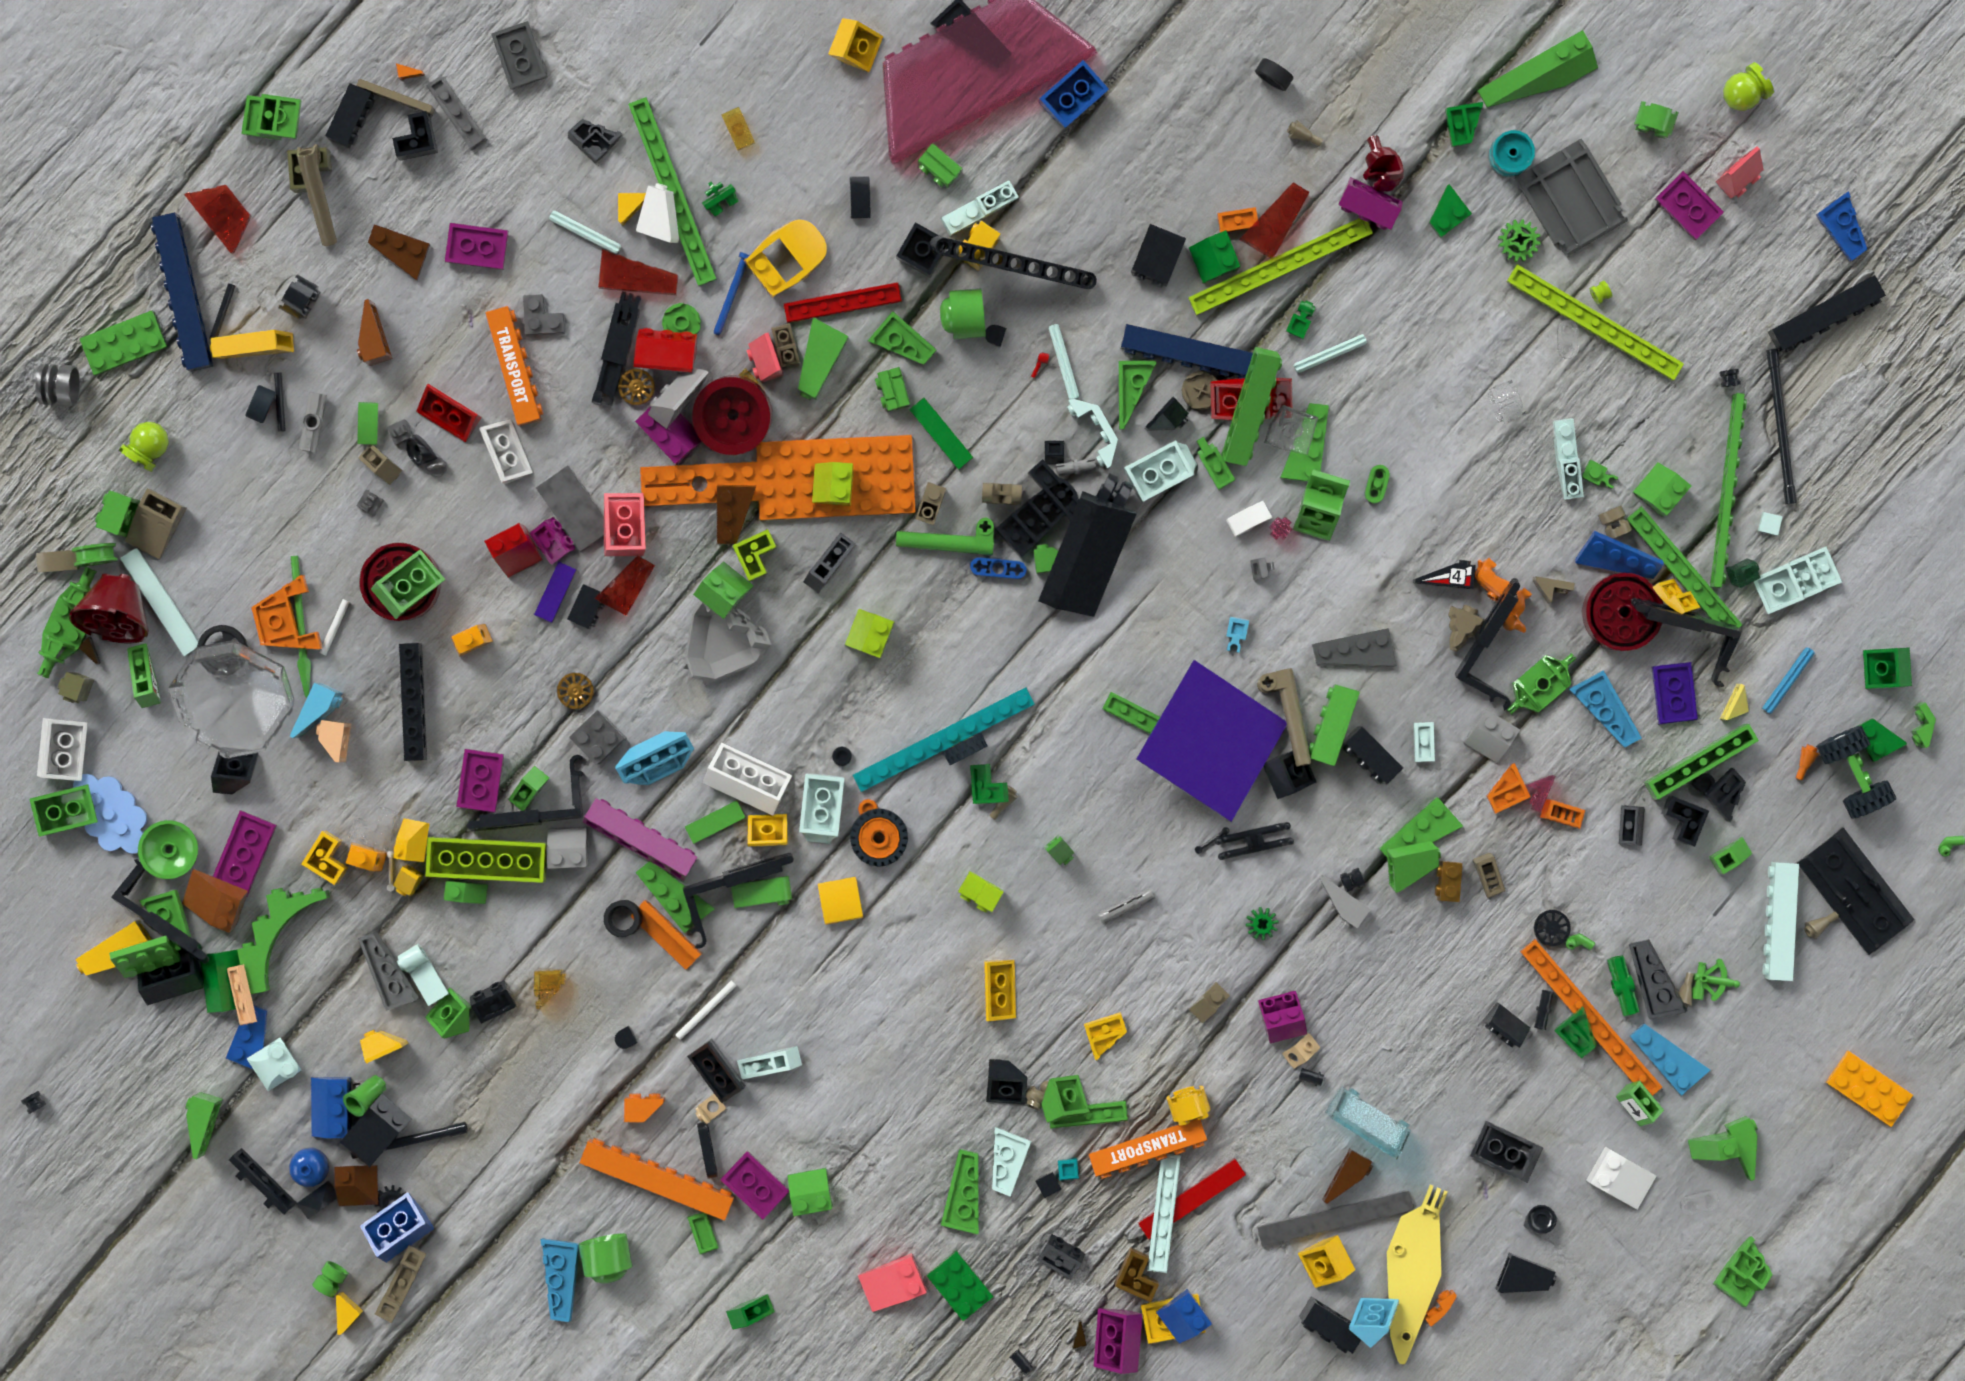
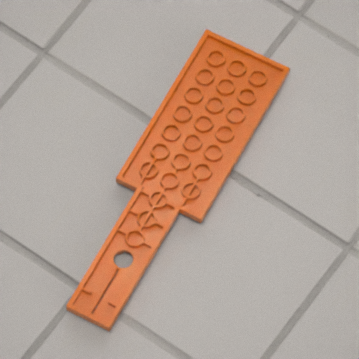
M912 435L761 442L756 446L757 462L640 467L641 493L644 496V506L717 503V485H756L751 501H759L760 520L916 513ZM828 462L853 463L854 474L851 506L812 503L815 464ZM698 476H702L707 480V487L701 492L694 490L692 487V481Z

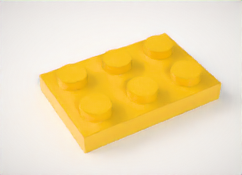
M1198 1293L1192 1294L1200 1305ZM1174 1298L1140 1304L1148 1344L1175 1339L1156 1313L1157 1310Z

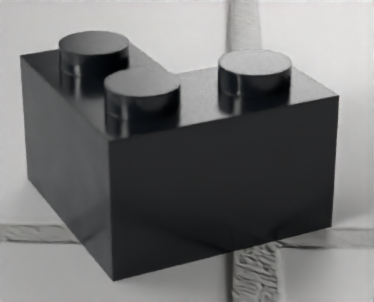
M427 111L407 115L411 134L392 138L396 157L403 161L438 153L430 114Z
M1668 796L1661 814L1679 821L1672 838L1673 840L1695 847L1709 810L1677 797Z

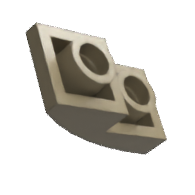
M790 323L771 327L781 367L800 363Z
M72 550L36 553L38 572L80 569V567H74L76 555Z

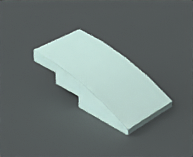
M1827 546L1753 578V582L1768 614L1842 582Z

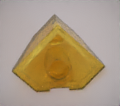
M539 968L534 971V996L538 997V1001L535 1003L536 1009H541L562 989V985H565L566 974L562 973V969Z

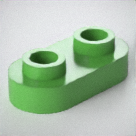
M1376 465L1370 470L1364 492L1366 500L1370 503H1378L1384 498L1390 476L1388 468L1384 465ZM1378 471L1382 473V478L1380 479L1376 477V472ZM1372 490L1377 492L1376 497L1371 496Z

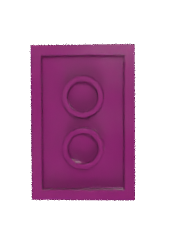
M1684 171L1654 199L1694 240H1697L1724 213Z
M450 223L445 262L504 270L509 231Z
M471 749L464 750L456 807L496 812L504 754Z
M748 1150L720 1179L762 1220L789 1193V1189Z

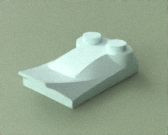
M1175 440L1124 467L1129 482L1134 485L1133 489L1141 502H1144L1193 476L1197 463L1188 446Z
M805 774L799 832L804 835L807 841L830 844L838 836L844 777Z

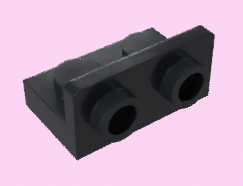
M505 980L495 982L490 987L478 990L470 996L471 1007L481 1024L516 1007V1002L507 989Z
M1051 1234L1037 1261L1071 1280L1082 1264L1085 1253L1078 1247L1065 1242L1061 1237Z

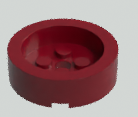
M739 375L723 376L705 386L698 394L692 411L694 429L700 440L711 450L724 455L743 454L758 446L768 434L773 418L772 405L765 391L755 381ZM735 409L738 411L739 416L736 420L729 418V410Z
M390 543L376 549L364 562L359 579L360 591L365 603L377 615L388 620L411 621L426 614L436 603L440 594L441 584L412 608L395 619L371 590L377 581L421 548L407 543ZM421 549V551L426 555V557L439 571V568L434 559L426 551Z
M1618 573L1600 579L1590 588L1583 602L1582 619L1586 631L1597 644L1613 651H1631L1647 645L1658 634L1662 623L1646 619L1643 613L1637 611L1631 604V599L1633 598L1663 604L1662 599L1647 579L1632 573ZM1623 606L1629 609V615L1626 618L1622 617L1619 613L1620 608Z

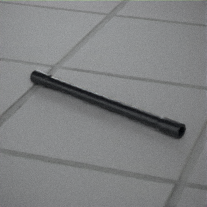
M1778 349L1766 350L1774 401L1784 483L1785 505L1797 503L1793 483L1780 377Z

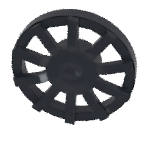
M1546 910L1536 918L1534 933L1542 944L1558 946L1569 937L1571 924L1562 912ZM1552 913V919L1549 920L1546 914ZM1555 913L1561 915L1557 921H1555ZM1544 917L1546 923H1542L1539 920ZM1564 918L1566 923L1559 925V922ZM1537 925L1544 926V929L1538 930ZM1567 926V932L1560 930L1561 927ZM1545 932V936L1540 938L1538 933ZM1559 932L1565 934L1563 939L1558 935ZM1549 935H1550V943L1545 942V939H1546ZM1554 936L1557 937L1559 942L1553 943Z

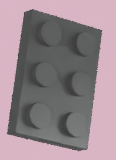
M528 21L491 33L511 90L548 78Z

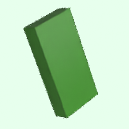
M700 1212L688 1216L687 1218L699 1254L718 1249L719 1247L708 1214Z

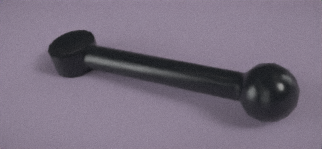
M1224 827L1219 834L1206 843L1196 846L1195 852L1200 854L1202 849L1214 842L1217 837L1229 834V828Z

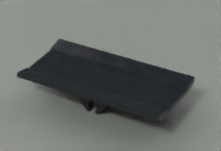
M1844 827L1797 862L1867 955L1876 951L1915 920Z

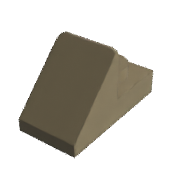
M1538 576L1533 577L1534 584L1547 603L1552 602L1554 589H1556V593L1561 594L1574 591L1575 583Z
M1215 982L1189 1010L1203 1023L1217 1012V1009L1230 995Z

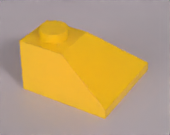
M403 818L396 838L393 858L424 862L430 823Z
M375 1030L365 1033V1038L360 1040L366 1064L408 1044L406 1039L384 1031L375 1032Z

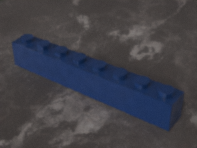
M174 212L152 217L151 230L157 238V242H155L156 251L161 255L162 261L159 262L161 272L165 273L166 277L164 287L170 295L168 305L175 317L172 319L174 329L178 330L177 344L183 352V356H181L182 365L190 372L214 367L180 216Z
M1129 324L1125 326L1120 348L1126 354L1135 355V353H1141L1147 359L1158 357L1162 358V362L1173 364L1176 361L1180 362L1183 367L1192 368V366H1198L1201 371L1211 372V370L1219 371V375L1230 377V374L1237 375L1238 379L1246 377L1253 355L1252 352Z

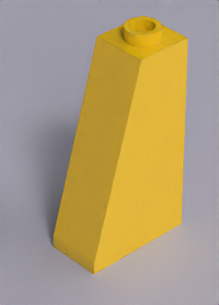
M267 330L211 338L210 351L212 358L219 359L294 352L293 333Z
M140 920L134 921L75 959L77 961L76 966L86 976L114 968L116 966L110 960V952L152 939Z

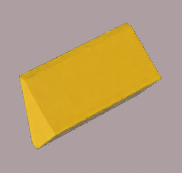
M984 960L986 1021L1016 1018L1015 960Z

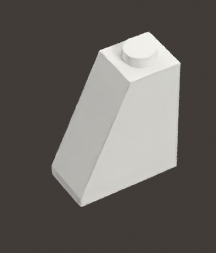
M656 183L655 186H648L636 231L669 243H678L679 234L673 192L667 190V186Z

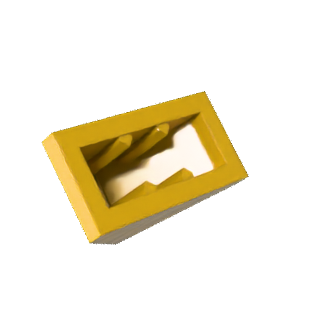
M618 193V221L622 226L643 206L646 193Z
M339 1292L336 1295L337 1335H341L363 1312L344 1292Z

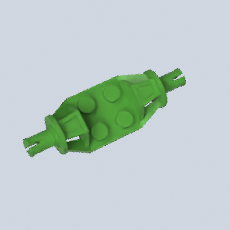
M85 566L79 582L70 581V586L58 597L43 631L41 650L38 653L43 656L44 660L37 672L38 675H43L42 677L49 679L55 663L64 664L65 660L78 651V647L84 642L87 634L71 624L69 614L85 596V593L91 589L90 585L97 571ZM63 646L66 647L62 654L57 657Z

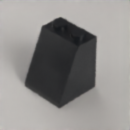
M1150 224L1131 270V273L1134 274L1133 277L1143 281L1145 278L1151 280L1152 285L1160 288L1163 286L1167 287L1186 238Z

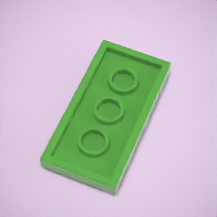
M153 310L80 338L83 350L95 376L168 347Z

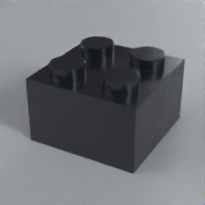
M915 222L897 253L896 259L931 278L943 257L933 253L930 249V241L939 235ZM940 241L938 244L939 251L944 248L943 241Z

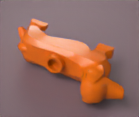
M1490 558L1483 562L1478 560L1475 579L1488 592L1487 596L1491 600L1497 601L1509 584V581L1495 575V572L1491 569L1495 568L1497 564ZM1523 588L1516 593L1519 600L1502 625L1508 631L1516 629L1522 633L1526 632V627L1519 620V616L1525 610V599L1529 598L1532 594Z

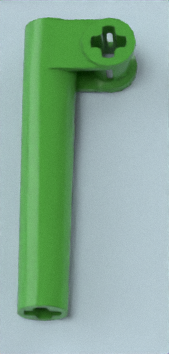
M990 518L980 519L976 526V536L897 531L896 546L993 555L994 523ZM984 521H988V525H991V529H987V532H983V528H980V524H983Z

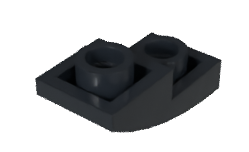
M869 176L850 177L851 219L871 218Z

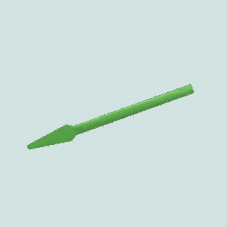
M290 556L292 579L295 580L300 576L298 556ZM302 594L294 596L297 630L299 636L305 635ZM299 648L297 667L304 695L307 698L310 687L311 661L307 658V649Z

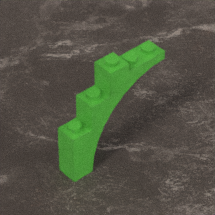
M322 887L311 889V894L304 895L302 891L292 893V898H290L289 890L283 891V888L271 890V894L266 895L271 918L268 915L256 917L257 921L252 922L256 945H254V942L242 944L243 948L237 949L240 965L244 964L251 994L270 990L268 977L269 960L274 943L281 930L302 909L317 901L330 898L329 890L323 891Z

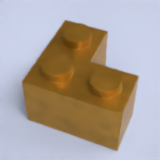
M1130 1247L1114 1284L1119 1289L1152 1302L1159 1283L1157 1280L1143 1274L1149 1260L1148 1255Z

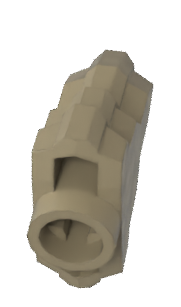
M1463 605L1462 609L1450 606L1448 613L1450 618L1449 628L1452 631L1449 638L1450 650L1458 652L1465 646L1467 639L1474 637L1485 619L1477 616V609L1467 605Z

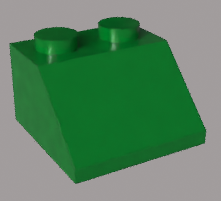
M1226 230L1189 247L1203 284L1239 270L1241 267Z
M1910 647L1863 650L1865 689L1912 686Z

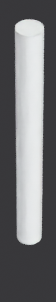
M731 980L676 1036L682 1040L737 985Z

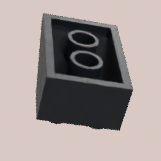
M381 1094L340 1143L370 1168L407 1127L412 1118L385 1095Z
M1486 1121L1470 1157L1528 1183L1543 1147Z

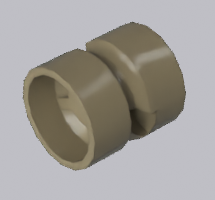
M1622 505L1598 515L1601 524L1606 526L1604 530L1606 535L1610 538H1616L1632 531L1629 521L1624 520L1626 514ZM1619 520L1620 526L1613 528L1611 523Z

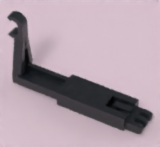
M622 291L619 303H615L601 357L603 364L596 390L592 397V403L601 406V404L613 406L623 366L626 367L640 314V309L638 308L641 296L637 295L636 301L632 302L634 294L630 293L628 300H625L626 292ZM628 313H631L628 326L620 324L621 318L627 321Z
M1512 578L1476 633L1475 642L1455 672L1457 679L1489 695L1490 702H1494L1495 697L1505 700L1506 703L1503 705L1504 711L1510 706L1509 697L1470 674L1469 671L1485 647L1488 649L1518 602L1519 598L1516 593L1520 588V583L1517 578Z
M1631 599L1632 606L1637 611L1643 613L1648 620L1697 632L1705 630L1725 635L1711 677L1712 682L1716 686L1724 687V684L1718 681V677L1722 671H1730L1727 668V664L1742 633L1736 625L1704 618L1692 611L1681 614L1668 605L1648 600Z
M574 755L570 759L572 806H574V809L544 812L536 809L479 815L480 820L469 821L467 828L471 831H487L542 825V822L583 818L579 776H583L584 773L582 771L576 772L574 762L578 759L582 760L583 756Z
M791 853L777 855L724 871L721 876L684 886L683 892L694 924V928L690 932L693 934L699 932L702 937V942L696 944L695 948H703L707 940L693 895L722 886L729 888L782 872L783 865L794 861L793 855Z
M138 859L134 860L137 864L136 867L117 888L111 898L142 919L149 928L161 936H167L170 942L202 963L207 964L210 959L202 951L203 947L199 942L152 911L150 913L124 897L130 894L145 871L141 862Z

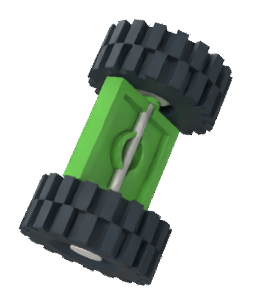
M1856 726L1855 728L1838 733L1816 746L1825 764L1847 758L1861 790L1854 792V794L1849 795L1843 800L1851 819L1873 813L1896 800L1888 780L1873 785L1868 771L1863 772L1862 767L1864 763L1859 753H1855L1868 747L1870 742L1862 726Z

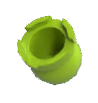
M1755 62L1746 66V73L1740 72L1732 75L1724 85L1723 98L1728 106L1734 110L1746 111L1752 109L1759 103L1760 98L1766 100L1774 93L1770 79L1765 80L1761 74L1763 68Z
M139 423L130 433V444H122L119 451L135 463L138 461L145 466V469L152 472L156 467L153 459L160 458L167 450L169 444L168 434L158 423Z

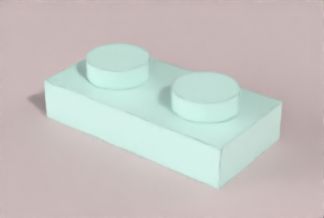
M1434 722L1413 723L1414 762L1435 761Z

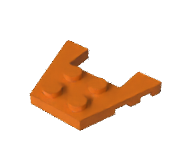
M305 575L298 576L274 594L269 595L251 607L260 645L323 649L319 632L299 636L290 602V597L309 592Z

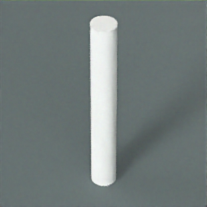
M342 600L322 644L323 649H320L319 653L327 655L350 604L349 601Z

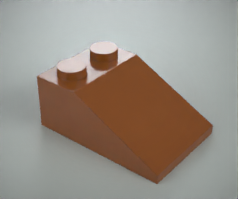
M366 299L364 301L358 339L360 349H357L360 360L373 366L393 358L376 305L371 300Z
M193 869L182 904L211 926L230 933L238 923L248 891Z

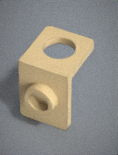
M1308 1033L1296 1045L1284 1051L1282 1055L1292 1068H1296L1307 1062L1320 1049V1046L1311 1034ZM1290 1053L1295 1054L1298 1061L1292 1060Z
M713 1094L695 1108L697 1111L695 1114L701 1122L708 1124L713 1118L723 1112L726 1107ZM710 1101L718 1103L719 1108L716 1112L708 1110L707 1104Z

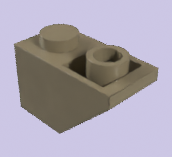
M930 482L927 483L915 518L916 520L931 525L935 524L946 488Z

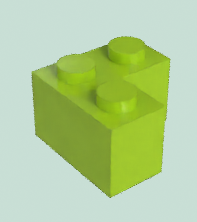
M768 529L732 545L749 582L768 574L760 556L777 548Z
M971 871L968 872L958 890L961 893L959 897L968 902L971 900L975 901L977 908L985 913L988 910L993 912L1004 892L1003 889Z

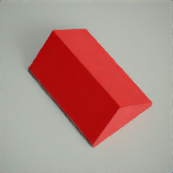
M430 384L426 385L416 410L417 413L464 442L469 439L482 418Z

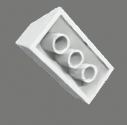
M721 743L702 783L770 815H774L792 775Z

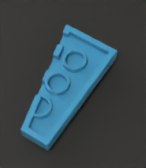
M1604 670L1569 688L1624 747L1642 739Z
M542 1238L540 1241L543 1247V1264H545L546 1271L545 1280L548 1287L547 1296L550 1319L571 1322L579 1258V1243Z

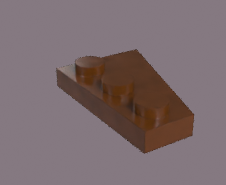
M374 224L368 243L418 281L430 244Z
M717 485V544H737L756 485Z

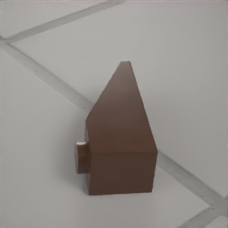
M1349 1148L1322 1198L1323 1202L1328 1204L1361 1181L1365 1175L1368 1176L1373 1168L1371 1165L1372 1161Z

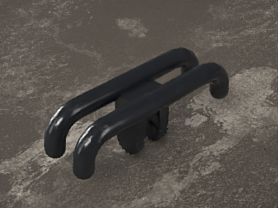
M1283 822L1217 837L1215 839L1216 845L1245 839L1246 847L1219 853L1218 859L1225 860L1293 845L1294 839L1291 837L1264 842L1262 836L1264 834L1289 830L1291 824Z

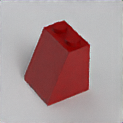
M517 523L484 541L493 559L508 578L543 560L526 526L521 523Z

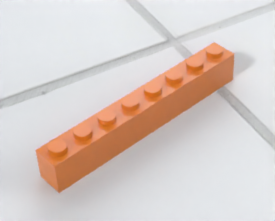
M598 1138L588 1140L579 1162L580 1164L725 1221L735 1197L731 1195V1191L721 1188V1190L715 1189L713 1184L706 1181L702 1183L695 1181V1177L689 1174L682 1176L677 1174L676 1169L671 1167L662 1168L658 1162L648 1159V1162L640 1159L641 1156L636 1153H624L622 1148L615 1145L611 1147L604 1145L605 1142Z

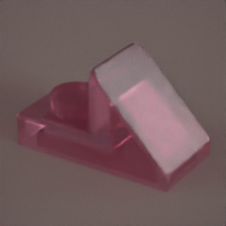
M1547 775L1525 784V786L1537 791V794L1534 793L1530 799L1531 810L1541 812L1556 776Z

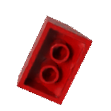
M639 329L636 338L633 367L692 372L697 355V334L687 331L678 333L671 330Z

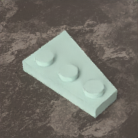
M995 1127L992 1189L1012 1196L1032 1141L998 1127Z

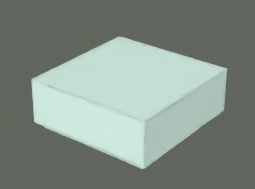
M1762 512L1758 531L1778 536L1782 516Z

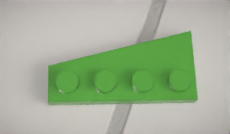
M650 861L635 872L684 933L694 926L683 892L684 884ZM696 894L693 896L700 919L702 920L715 908Z

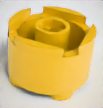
M1194 1086L1186 1087L1173 1092L1174 1096L1172 1098L1169 1095L1166 1097L1173 1121L1178 1122L1179 1125H1186L1192 1119L1197 1118L1201 1120L1209 1116L1210 1106L1203 1086H1199L1200 1089H1195Z

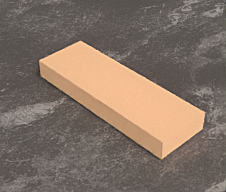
M244 964L227 968L239 1024L245 1025L257 1022Z

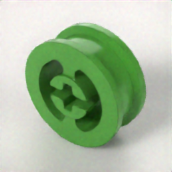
M116 543L92 544L72 548V552L76 555L74 567L117 562L118 558L114 557L113 550L116 547Z

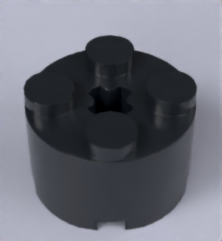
M297 274L295 276L298 279L297 282H291L281 300L284 302V305H279L278 308L300 320L301 318L306 319L311 311L309 305L312 301H317L321 292L318 290L319 286Z

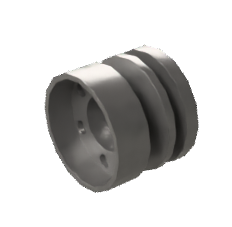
M40 364L35 383L38 403L55 405L58 401L61 406H75L80 392V375L77 366L61 365L58 370L54 364L50 366L48 364Z

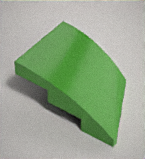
M1749 1236L1737 1249L1713 1283V1285L1742 1307H1747L1756 1291L1764 1290L1773 1275L1769 1266L1766 1265L1762 1253L1758 1251L1754 1243L1755 1239L1752 1236Z

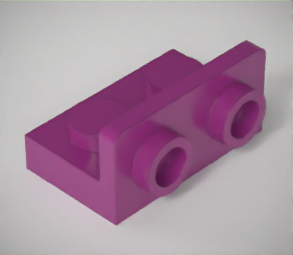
M554 517L545 520L529 533L551 565L576 549L572 539L567 536L562 529L561 523Z

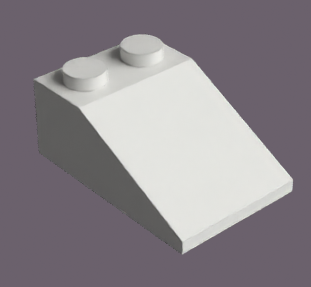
M1605 1146L1586 1180L1638 1210L1656 1175Z

